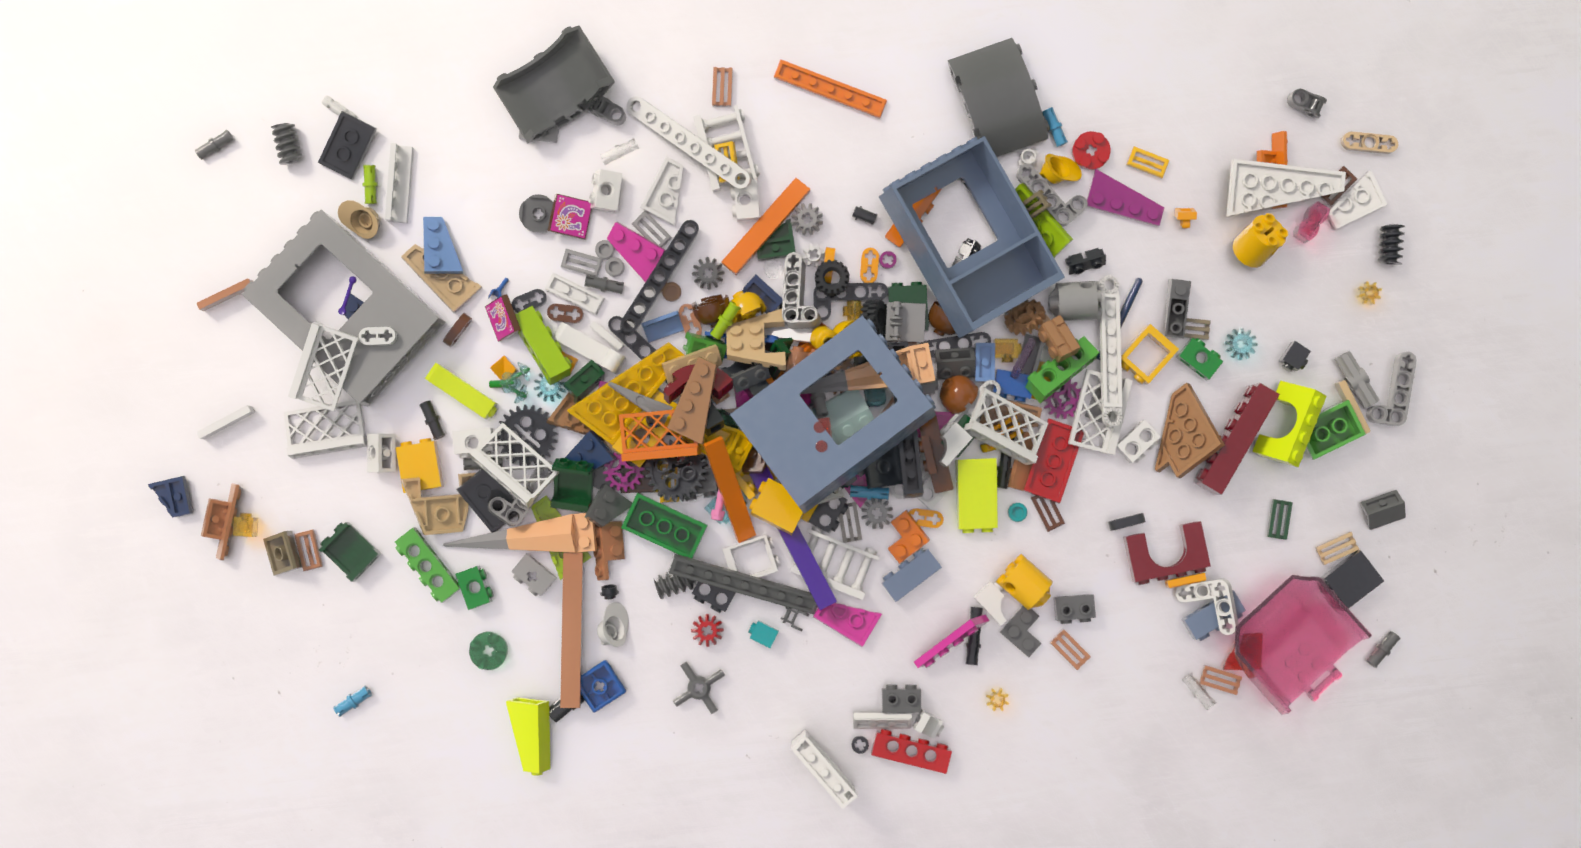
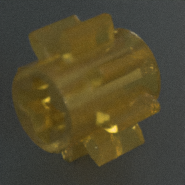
M1366 281L1364 282L1365 287L1360 286L1357 288L1360 290V295L1357 298L1361 297L1363 299L1362 304L1369 301L1373 305L1375 304L1374 299H1381L1379 291L1382 288L1378 289L1376 287L1377 282L1369 285V282ZM1372 291L1373 294L1367 295L1366 292Z
M847 301V306H843V316H847V320L856 321L860 318V314H862L861 308H863L861 301Z
M991 688V695H985L989 698V702L986 705L992 704L993 711L996 710V707L1003 711L1002 706L1004 704L1009 705L1005 701V698L1009 696L1008 693L1001 694L1002 688H999L998 692ZM995 695L1002 697L999 704L993 702Z

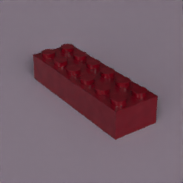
M1262 383L1252 384L1245 389L1243 393L1245 398L1242 403L1239 402L1233 411L1235 415L1232 420L1229 419L1224 426L1226 431L1223 436L1219 435L1225 446L1205 460L1206 465L1204 469L1200 468L1195 476L1197 479L1195 484L1214 495L1223 494L1278 399L1279 393Z

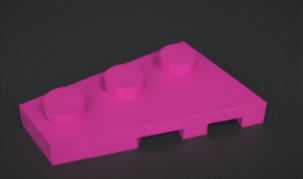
M615 222L607 237V240L645 282L666 251L664 248L619 222Z
M834 603L820 611L817 609L813 618L863 647L882 614Z

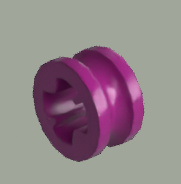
M891 251L883 252L879 258L880 265L885 269L893 268L897 261L896 255ZM885 255L887 257L892 256L893 260L891 262L893 263L891 265L883 263L882 260H885L883 258Z

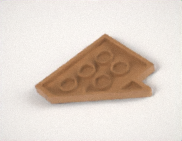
M1185 383L1172 393L1155 470L1161 472L1170 465L1176 477L1180 479L1225 446L1189 383Z

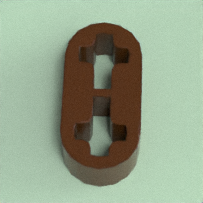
M552 304L547 309L548 317L556 322L577 324L584 317L582 309L573 305ZM555 307H558V310L564 312V315L559 314L557 318H554L551 310H555ZM574 310H577L580 317H576V320H573V317L568 316L567 312L573 313Z
M463 313L446 334L443 342L452 347L469 326L472 318Z

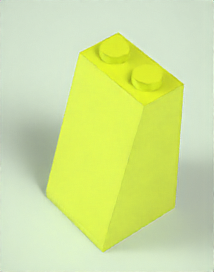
M997 458L955 460L958 529H962V533H974V529H982V532H993V528H998Z

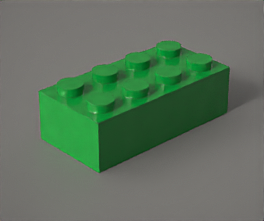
M637 493L621 528L678 555L693 559L708 525Z

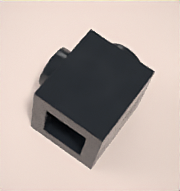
M1292 341L1279 359V362L1282 363L1284 369L1290 372L1292 370H1302L1308 363L1306 358L1311 350L1297 341Z

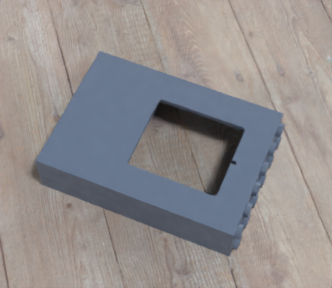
M985 136L980 139L977 137L972 138L966 144L954 148L951 152L941 155L933 162H928L920 167V169L908 173L902 179H897L882 189L884 193L879 196V199L959 338L1065 278ZM962 178L994 232L997 241L948 268L912 205L936 192L935 188L938 191Z
M863 315L730 414L804 514L936 416L934 410L936 406L932 398L928 394H923L925 392L918 380H912L913 377L905 364H900L901 361L894 349H888L890 347L881 333L877 335L878 332L870 319L866 320ZM860 351L876 373H882L880 378L896 397L897 402L843 443L837 445L800 397V394L854 353Z

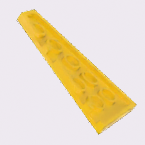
M668 342L609 382L651 398L666 379L662 363L684 356V354ZM606 383L567 409V411L613 445L621 436L619 414L639 413L641 408ZM624 418L625 426L628 427L633 419Z

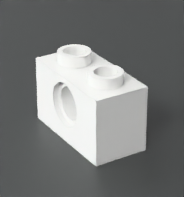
M604 169L596 170L593 173L591 183L594 185L593 192L589 195L591 209L608 212L617 211L623 173ZM603 185L608 188L607 195H604L601 192V187Z
M752 179L751 185L746 189L730 186L731 198H735L736 205H732L733 217L737 216V221L759 220L757 179ZM739 180L738 183L742 185L746 180ZM742 196H748L751 199L748 205L740 203Z
M493 428L452 431L454 454L459 455L460 458L471 457L470 453L474 449L470 447L469 441L472 438H477V449L493 433ZM489 445L483 452L490 455V451H495V446Z
M367 434V472H396L395 434Z

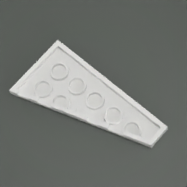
M1232 159L1226 217L1343 192L1345 189L1346 172Z

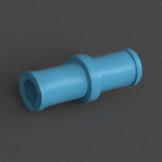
M1053 107L1042 111L1044 118L1049 124L1050 130L1048 132H1051L1056 147L1068 143L1061 128L1062 123L1058 121Z
M851 485L850 497L867 498V500H871V498L889 500V487L868 489L867 486Z
M365 685L354 694L347 695V698L334 706L333 709L341 717L352 708L356 709L359 707V704L371 697L372 693Z

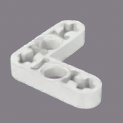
M1216 579L1179 586L1176 589V597L1181 602L1213 598L1220 631L1224 635H1231L1238 631L1239 623L1232 586L1228 580ZM1201 585L1206 586L1208 589L1206 596L1201 595L1199 592ZM1218 586H1225L1223 593L1222 590H1218ZM1184 589L1185 591L1194 590V594L1187 596L1182 595ZM1221 596H1228V598L1219 599ZM1222 602L1229 604L1230 610L1228 612L1222 611ZM1231 614V617H1229L1228 619H1223V616ZM1225 624H1232L1233 628L1229 630V628L1225 627Z

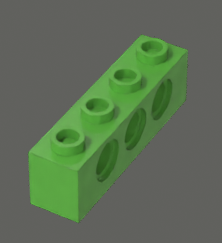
M1085 336L1079 340L1076 338L1081 347L1074 355L1078 360L1073 359L1072 356L1059 363L1056 359L1052 362L1048 360L1041 366L1042 370L1038 373L1034 371L1028 376L1025 388L1040 404L1091 364L1100 353ZM1057 366L1063 367L1064 371L1060 370ZM1044 377H1048L1051 381H1046Z
M416 527L411 528L395 541L397 545L395 548L401 556H406L409 560L407 562L408 566L413 571L416 570L419 573V580L425 587L429 586L432 590L430 594L437 602H445L460 590L457 580ZM414 545L420 549L418 556L411 554V548ZM424 561L431 563V569L428 572L422 567ZM436 576H440L443 579V584L440 587L434 583Z

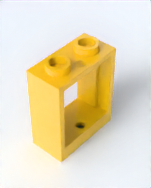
M1149 324L1122 353L1121 367L1127 372L1130 370L1135 375L1133 378L1140 384H1149L1176 354L1179 348L1153 325ZM1146 335L1168 353L1148 376L1127 358Z

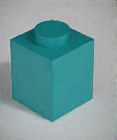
M758 620L757 624L753 622L748 631L751 634L750 639L768 648H771L779 630Z

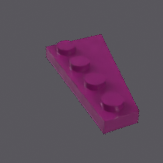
M1095 169L1087 197V207L1154 226H1160L1165 207Z

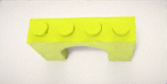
M1280 381L1276 390L1280 394L1277 401L1295 407L1297 412L1296 424L1292 431L1282 438H1272L1259 434L1252 452L1270 460L1299 467L1327 396L1312 388Z

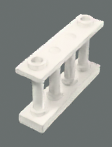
M734 105L735 113L710 120L701 119V115L693 116L698 137L712 147L716 144L742 139L745 150L736 152L737 159L747 157L750 168L745 170L752 175L753 179H757V176L760 175L757 164L753 165L742 124L745 117L743 110L738 109V105ZM737 120L739 132L712 139L710 137L706 138L705 131L708 128ZM707 168L713 193L721 191L720 186L723 183L719 182V175H716V173ZM744 174L739 175V178L746 177Z
M814 526L812 530L808 528L807 532L812 534L808 543L812 554L819 537L830 541L820 565V569L829 587L863 600L865 592L862 591V584L872 559L879 561L880 557L876 556L877 552L866 548L864 551L823 534L824 530ZM838 544L848 549L837 577L834 576V579L826 577V570ZM854 552L865 555L855 583H852L850 587L844 584V577ZM794 564L791 572L801 575Z

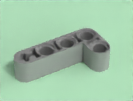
M1023 164L1018 169L1016 174L1018 181L1023 183L1032 194L1036 193L1033 188L1034 184H1041L1044 192L1043 195L1054 199L1055 206L1049 207L1047 211L1062 227L1072 222L1087 208V200L1081 195L1074 196L1065 204L1032 165ZM1028 170L1030 172L1029 175L1023 177V171L1026 172ZM1035 177L1036 179L1029 185V181ZM1073 201H1080L1082 209L1074 208ZM1059 213L1067 214L1068 220L1066 222L1060 221Z
M797 252L789 253L785 258L782 318L791 329H814L821 324L822 319L815 307L804 306L806 265L801 255ZM798 279L797 283L791 284L792 280ZM797 297L796 301L790 302L791 298ZM796 315L794 320H789L790 316ZM810 315H815L812 320H807Z
M1403 352L1395 357L1387 406L1375 405L1369 407L1366 411V417L1370 422L1388 426H1400L1406 422L1416 367V356L1413 353ZM1402 358L1408 360V364H1405V362L1402 361ZM1400 375L1406 378L1404 385L1399 383ZM1398 393L1402 395L1403 398L1400 404L1397 403L1395 400V397ZM1375 409H1378L1380 411L1381 415L1379 419H1376L1373 416V412ZM1394 412H1396L1399 415V421L1397 423L1394 422L1392 419V415Z
M535 469L529 479L538 478L536 476L537 469ZM553 472L546 473L543 478H548ZM531 482L526 483L527 490L533 494L535 490L531 488ZM539 495L533 500V504L535 503ZM495 497L488 503L489 512L509 526L518 525L532 507V505L529 508L522 506L517 498L514 499L512 504L501 497ZM494 501L501 502V511L493 509L492 504ZM510 512H515L518 515L516 522L509 520L508 515Z

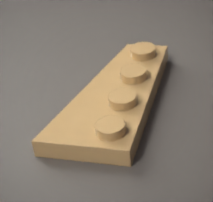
M416 244L401 256L407 265L453 313L482 288L481 285L473 282L463 274H424V249Z

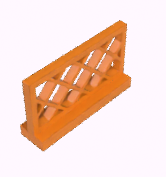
M675 409L619 414L623 451L621 454L622 462L702 454V450L698 442L686 443L682 439L683 435L680 434L678 436L660 421L665 414L672 416ZM646 416H651L656 421L650 429L642 423ZM624 418H632L637 422L632 430L625 426ZM658 423L666 429L661 437L652 432ZM639 425L647 431L642 439L633 433ZM668 432L677 438L672 445H668L662 440ZM649 434L658 440L652 447L643 442ZM633 436L639 443L635 448L628 449L627 439Z

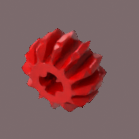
M709 614L705 615L706 621L699 616L698 620L701 624L696 621L693 622V625L698 627V629H691L692 633L698 632L693 639L696 640L700 637L699 645H702L703 641L706 640V647L710 646L709 640L716 645L717 641L714 637L722 639V636L717 634V632L724 631V628H717L722 622L718 621L715 624V615L711 621L709 620ZM708 625L711 626L710 630H713V633L703 634L704 630L702 631V628Z

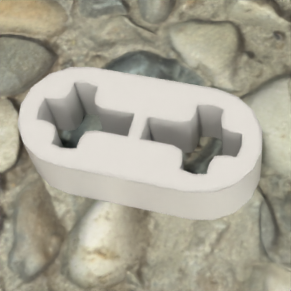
M367 327L360 331L359 340L367 346L392 345L397 340V333L390 327ZM387 331H389L392 337L387 341L385 338H380V335H386ZM367 332H369L371 335H376V338H370L368 342L367 339H364V335H367Z

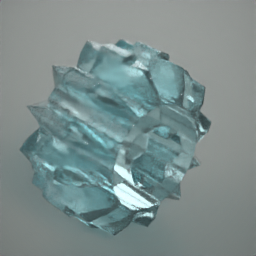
M1239 328V332L1233 329V335H1226L1227 339L1230 340L1224 342V345L1230 346V348L1225 350L1226 353L1232 351L1230 357L1234 358L1237 355L1238 360H1242L1243 356L1246 359L1250 358L1249 353L1254 354L1256 352L1251 347L1258 346V343H1252L1256 336L1249 337L1251 330H1247L1244 334V328ZM1243 340L1244 343L1242 344H1245V346L1239 348L1237 341Z
M539 373L538 375L542 380L535 379L534 381L540 384V386L534 387L535 391L541 390L537 397L540 398L544 395L543 401L545 402L548 401L549 396L551 402H555L554 395L561 399L562 396L559 394V391L566 392L565 389L561 388V386H564L565 381L554 383L555 388L548 391L546 387L548 381L542 373Z
M885 388L863 390L868 407H879L885 404Z

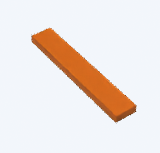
M781 59L774 75L775 79L879 119L887 102L886 99Z
M795 178L721 263L737 275L811 191L810 188Z
M720 436L704 443L703 446L738 543H741L756 536L724 440Z

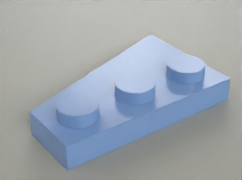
M423 217L424 274H463V269L443 217Z

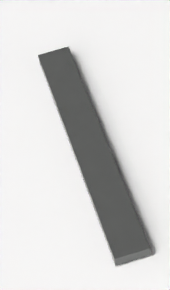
M675 553L668 570L669 574L810 614H815L817 608L810 592Z

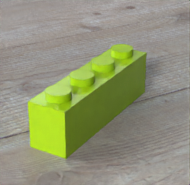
M533 306L515 314L521 328L518 334L549 385L568 377L572 367L571 362L562 355L560 344L557 341L554 342L550 328L548 326L545 327L542 322L543 317L541 313L535 311Z

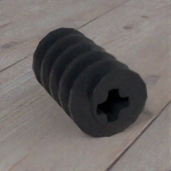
M1389 224L1380 227V231L1385 233L1380 234L1379 238L1385 241L1379 242V246L1383 247V249L1378 250V253L1384 255L1378 258L1379 262L1388 265L1403 264L1398 262L1397 259L1403 258V255L1398 254V251L1404 250V248L1398 246V244L1404 242V240L1399 239V236L1405 235V233L1399 231V229L1404 228L1405 225Z

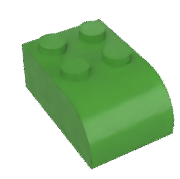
M1349 400L1342 401L1320 412L1306 447L1312 460L1366 435Z

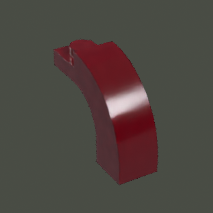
M695 364L682 367L672 374L673 383L667 384L663 391L664 400L668 404L672 403L683 393ZM717 368L712 394L720 400L733 389V379Z

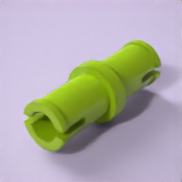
M363 165L364 182L362 187H364L365 194L364 204H377L376 187H378V182H376L375 176L376 165Z
M730 301L724 313L718 317L719 321L710 332L716 339L721 340L728 326L733 324L732 320L741 309L733 301Z

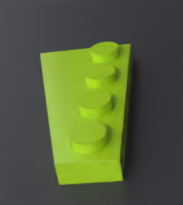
M1023 183L1015 188L1022 202L1033 195ZM1035 198L1034 200H1032L1030 203L1025 205V208L1027 209L1028 207L1036 203L1038 199ZM1040 204L1039 206L1029 212V215L1043 207V205ZM1047 209L1032 219L1054 258L1073 240Z
M547 495L531 507L537 522L562 516L557 508H550L551 500ZM549 551L558 576L562 580L563 552ZM588 551L575 552L583 553V563L592 558Z

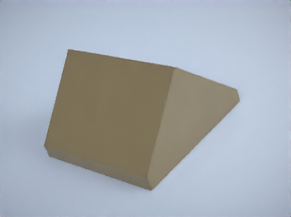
M283 531L263 539L273 576L302 568L292 531Z

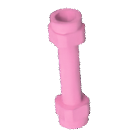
M719 489L715 510L712 509L711 519L716 521H722L725 511H722L724 503Z

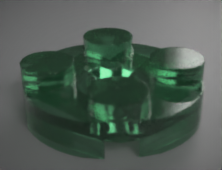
M491 631L478 634L470 643L469 655L471 661L479 669L493 670L500 667L508 655L506 640L501 635ZM486 645H488L489 648L493 647L494 651L491 652L492 656L484 654Z

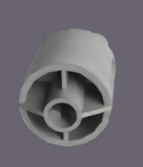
M1098 281L1062 282L1055 284V288L1048 298L1049 310L1055 317L1061 315L1064 321L1101 319V308L1098 307V302L1102 301V293L1099 290Z

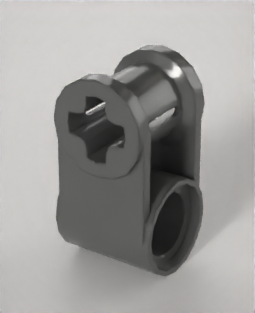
M1301 88L1296 89L1287 97V103L1290 107L1313 118H1320L1321 108L1327 102L1326 98ZM1295 94L1300 95L1301 103L1295 101Z
M598 95L595 104L588 110L593 115L616 126L622 125L626 121V114L623 108L604 96ZM614 112H621L622 115L619 119L615 120L612 118Z

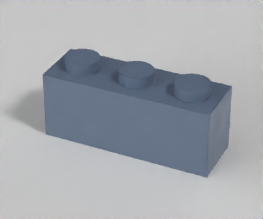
M921 548L913 554L915 557L910 562L905 560L898 566L899 570L893 574L891 571L883 577L884 581L881 584L895 602L942 568L929 549L923 550Z
M1232 590L1237 618L1239 619L1246 610L1235 591ZM1221 596L1219 599L1228 598V596ZM1214 600L1181 619L1194 640L1199 639L1202 641L1210 636L1209 632L1214 629L1216 631L1220 630ZM1227 602L1221 603L1222 611L1228 612L1230 610L1229 604ZM1231 614L1223 616V619H1228L1229 617H1231Z

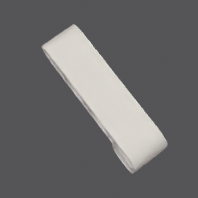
M563 322L560 323L552 337L559 343L593 360L616 375L626 360L625 356Z

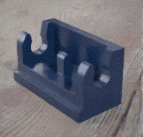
M757 274L753 276L742 290L743 293L752 292L760 296L767 308L765 313L776 311L783 303V298Z

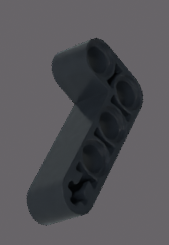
M849 283L845 289L847 294L843 298L828 294L825 298H819L816 293L819 288L815 287L813 305L817 310L821 307L827 309V316L821 317V322L828 320L831 315L832 302L883 301L888 295V287L884 283ZM868 287H872L871 291H877V288L880 287L881 291L885 293H882L881 297H878L877 293H871V297H868ZM863 288L866 294L864 297H857L855 290Z

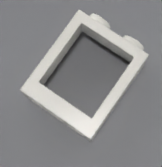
M765 534L723 548L728 568L738 571L732 554L733 550L763 541L772 568L751 575L762 577L777 572V567L781 565L778 556H773L771 549L775 547L772 538H767Z

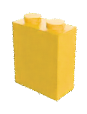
M431 438L420 439L418 444H412V441L400 443L401 447H396L401 479L419 477L421 490L444 487L437 441H431Z
M768 478L767 482L762 481L758 492H760L758 499L754 498L749 508L752 510L750 515L792 536L803 512L782 484Z

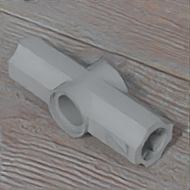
M1347 351L1338 356L1335 361L1345 376L1344 380H1346L1350 390L1356 394L1363 408L1365 409L1377 403L1379 398L1369 383V376L1363 368L1359 367L1352 353Z

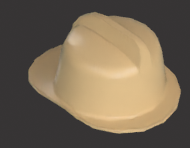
M354 200L344 201L338 208V217L341 223L358 236L369 239L377 234L380 222L375 210L370 207H364Z

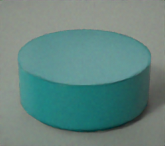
M1013 503L1008 508V516L1012 521H1023L1027 516V508L1022 503Z

